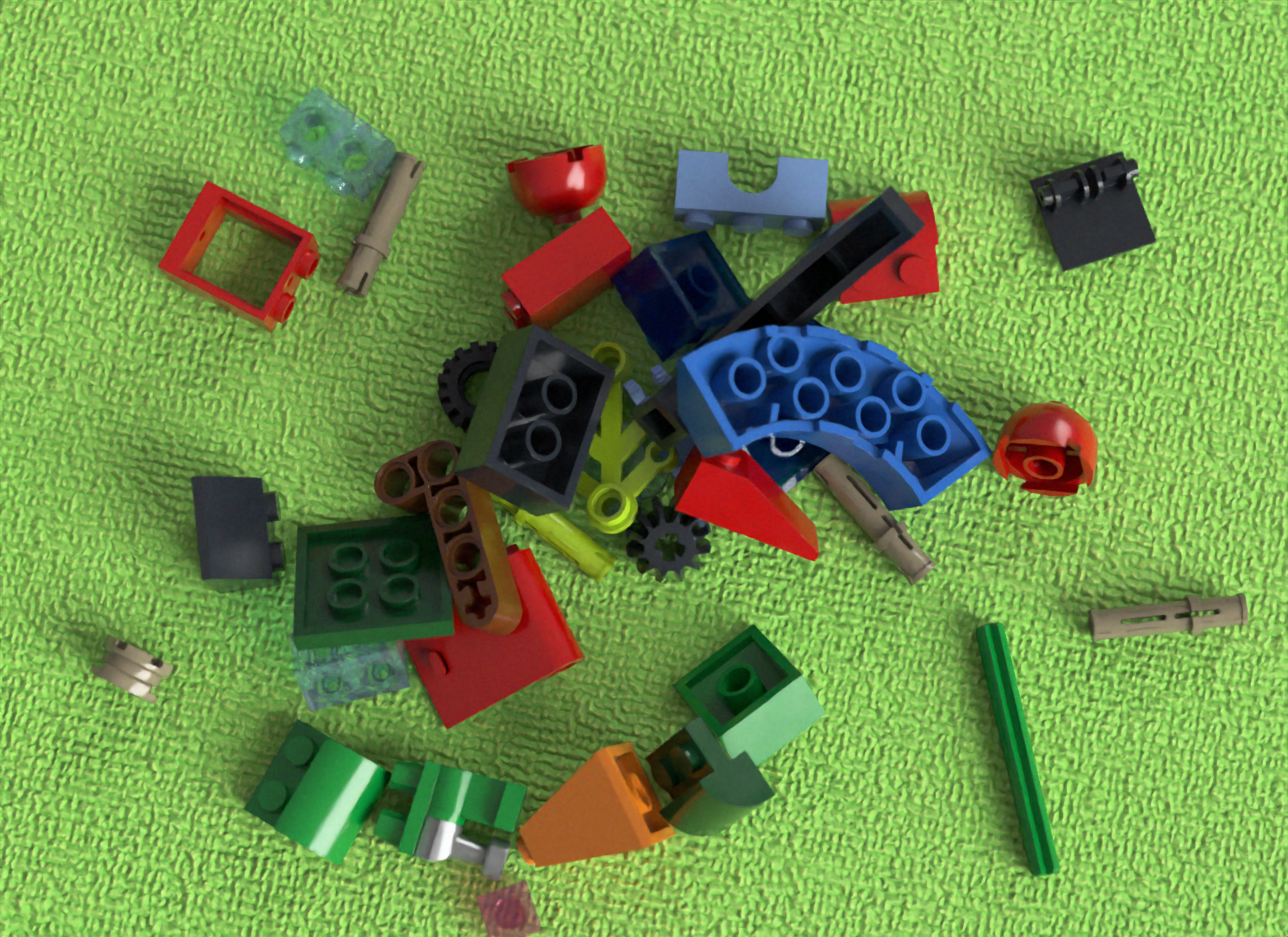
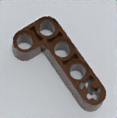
M439 439L386 462L376 473L374 480L375 492L384 503L408 513L418 515L430 512L460 620L468 627L497 636L508 635L514 631L521 620L522 604L490 492L453 473L462 447ZM454 460L452 470L446 475L448 465ZM410 480L409 489L403 495L404 487L406 483ZM467 506L466 516L459 522L460 512ZM480 552L479 564L472 570L473 559Z

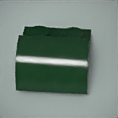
M700 716L685 725L645 758L651 767V773L655 782L660 788L667 791L673 799L659 813L670 825L689 835L711 836L718 834L776 795L746 750L732 760H729Z

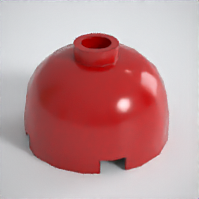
M603 144L552 151L534 157L535 159L528 160L525 157L505 163L509 185L516 201L525 211L534 216H551L553 225H562L582 220L581 210L597 203L604 193L608 179Z
M1058 401L1034 403L1019 408L1003 424L994 449L993 465L998 473L1007 481L1009 473L1017 478L1027 480L1022 483L1021 489L1046 496H1070L1077 494L1080 484L1086 483L1087 487L1092 484L1097 463L1098 441L1089 421L1068 405Z

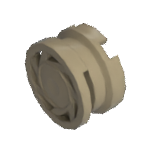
M109 634L103 644L106 651L101 659L107 664H104L102 668L92 664L89 671L155 704L158 697L149 692L152 688L151 686L158 687L162 678H169L174 667Z

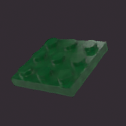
M430 514L297 527L293 640L296 651L454 635V599Z

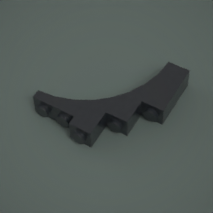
M891 185L846 219L843 217L816 237L782 273L757 290L723 326L698 343L690 352L725 336L765 326L803 327L862 276L914 238L926 224ZM677 366L629 413L663 452L689 435L678 414Z

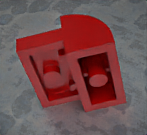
M926 190L898 193L926 225L914 238L890 254L839 295L838 302L840 304L940 292L936 245H939L932 203ZM875 196L827 201L828 228L843 217L846 219Z

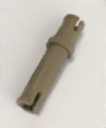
M397 152L390 172L361 233H355L351 241V245L354 247L340 279L336 283V286L340 289L346 287L344 292L358 298H366L367 291L381 261L388 259L391 252L389 244L408 205L415 186L426 168V164L423 161H418L415 164L418 160L417 157L405 152Z
M831 453L812 470L857 523L868 533L875 542L872 547L878 554L884 552L909 581L911 586L915 585L934 569L936 563L922 551L914 539L907 533L909 527L903 520L898 522L887 511L879 499L845 461Z
M1243 593L1200 599L1196 594L1185 595L1182 601L1088 610V626L1092 642L1103 639L1148 636L1187 631L1190 636L1201 635L1203 629L1232 625L1244 626L1248 624V607ZM1203 611L1214 612V615L1179 619L1174 617L1175 614ZM1157 616L1161 618L1160 621L1121 624V620Z

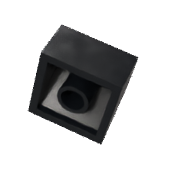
M191 477L202 581L219 594L280 586L279 572L286 571V555L283 541H275L273 522L281 520V509L277 491H270L269 486L262 478Z

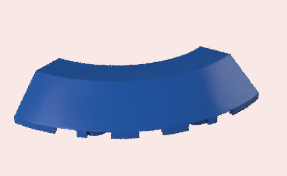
M809 325L803 327L765 326L734 333L704 344L677 360L678 414L703 458L735 452L748 443L762 437H782L805 441L831 452L852 466L876 491L888 511L925 505L992 454L991 449L979 430L956 401L949 402L932 385L933 378L925 372L917 373L904 362L897 359V353L883 345L870 340L861 341L851 336L840 334V330Z

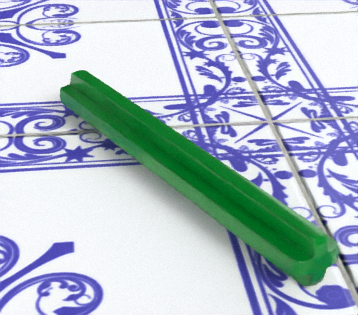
M999 622L984 624L976 629L975 634L1029 870L1032 876L1035 877L1055 874L1059 871L1060 866L1004 625Z

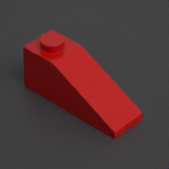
M696 444L693 445L674 480L675 510L813 562L816 561L819 555L816 525L747 451L738 449L735 452L703 458Z

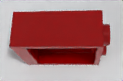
M207 180L159 263L158 268L167 280L272 333L277 322L283 324L289 318L296 303V297L293 296L302 278L309 280L313 275L321 255L317 252L319 246L312 233ZM227 214L296 249L262 309L193 274Z

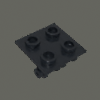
M1123 151L1029 181L1062 273L1157 242L1133 180L1139 177L1138 165L1134 158L1126 160Z

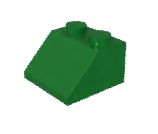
M754 624L672 685L695 717L698 718L700 716L729 760H732L746 750L756 766L760 765L826 714L804 676Z

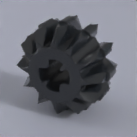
M654 495L651 499L653 510L649 512L645 508L638 507L635 517L638 523H632L625 529L626 537L631 539L625 546L628 557L638 558L636 567L641 574L654 568L655 580L661 583L666 578L667 572L673 571L675 578L682 582L685 578L683 568L687 565L691 569L700 571L702 562L698 555L710 553L711 543L705 536L711 532L709 522L675 510L674 496L670 499L669 506H663L660 497ZM666 533H676L677 540L670 537V544H661L659 537L661 536L663 540H666Z

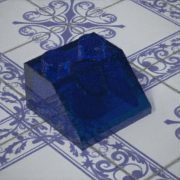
M707 230L646 246L610 279L619 292L623 304L634 316L645 334L649 346L657 353L662 363L687 355L698 343L723 326L749 299Z

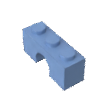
M679 150L674 222H684V227L693 230H709L713 228L714 224L731 225L735 231L749 234L760 233L763 231V228L783 229L784 234L794 237L811 236L813 231H822L826 214L829 160L778 157L775 181L772 186L760 193H746L736 188L729 178V153Z

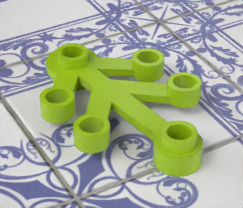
M604 342L597 345L590 352L589 356L607 367L614 363H620V365L615 370L616 373L601 414V437L595 433L588 452L591 457L601 464V485L582 471L576 491L588 501L587 517L590 523L600 532L615 534L628 528L634 521L638 511L636 497L658 473L665 474L673 471L679 463L680 456L677 449L672 446L667 449L669 450V456L665 461L655 462L656 455L662 450L652 441L646 448L645 458L623 480L624 462L649 435L635 420L623 432L622 383L629 377L632 363L620 345L614 342ZM620 503L621 507L618 512L608 517V508L613 504Z

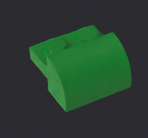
M297 719L244 810L266 822L273 829L293 841L340 865L391 779L392 773Z

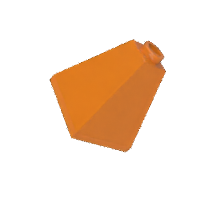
M630 741L608 746L597 751L519 829L521 836L516 838V843L525 862L530 866L535 864L536 868L645 849L676 835L672 825L659 813L663 806Z

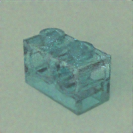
M316 85L278 130L286 147L283 153L292 162L304 170H307L310 165L325 175L322 181L334 193L344 199L351 194L362 203L392 167L397 154L393 141ZM323 126L329 129L327 135L318 142H309L304 139L305 134L312 127ZM361 154L368 158L365 166L359 170L350 171L343 168L346 159L352 155Z
M293 633L290 634L294 674L310 711L411 687L406 648L403 640L296 651Z

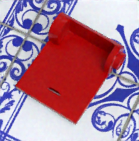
M517 544L505 547L522 604L521 620L514 631L508 635L497 636L468 627L460 620L454 603V635L403 640L446 730L451 729L529 685L562 673L585 659L530 548L519 550ZM439 652H441V654H442V656H443V658H444V660H445V662H446V664H447V666H448V668H449V671H448V669H447V667H446V665H445V663H444V661H443V659H442V657H441V655H440Z

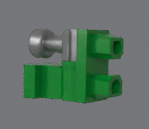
M426 760L424 765L415 762L396 761L389 788L414 795L409 815L382 808L374 835L399 846L398 852L428 861L439 862L445 859H452L481 865L480 874L482 877L499 882L511 841L492 837L489 844L486 845L461 835L465 820L468 819L514 833L528 788Z

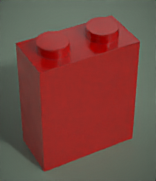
M602 206L501 275L504 292L499 296L505 305L502 307L504 313L516 330L535 324L548 331L632 273V246Z

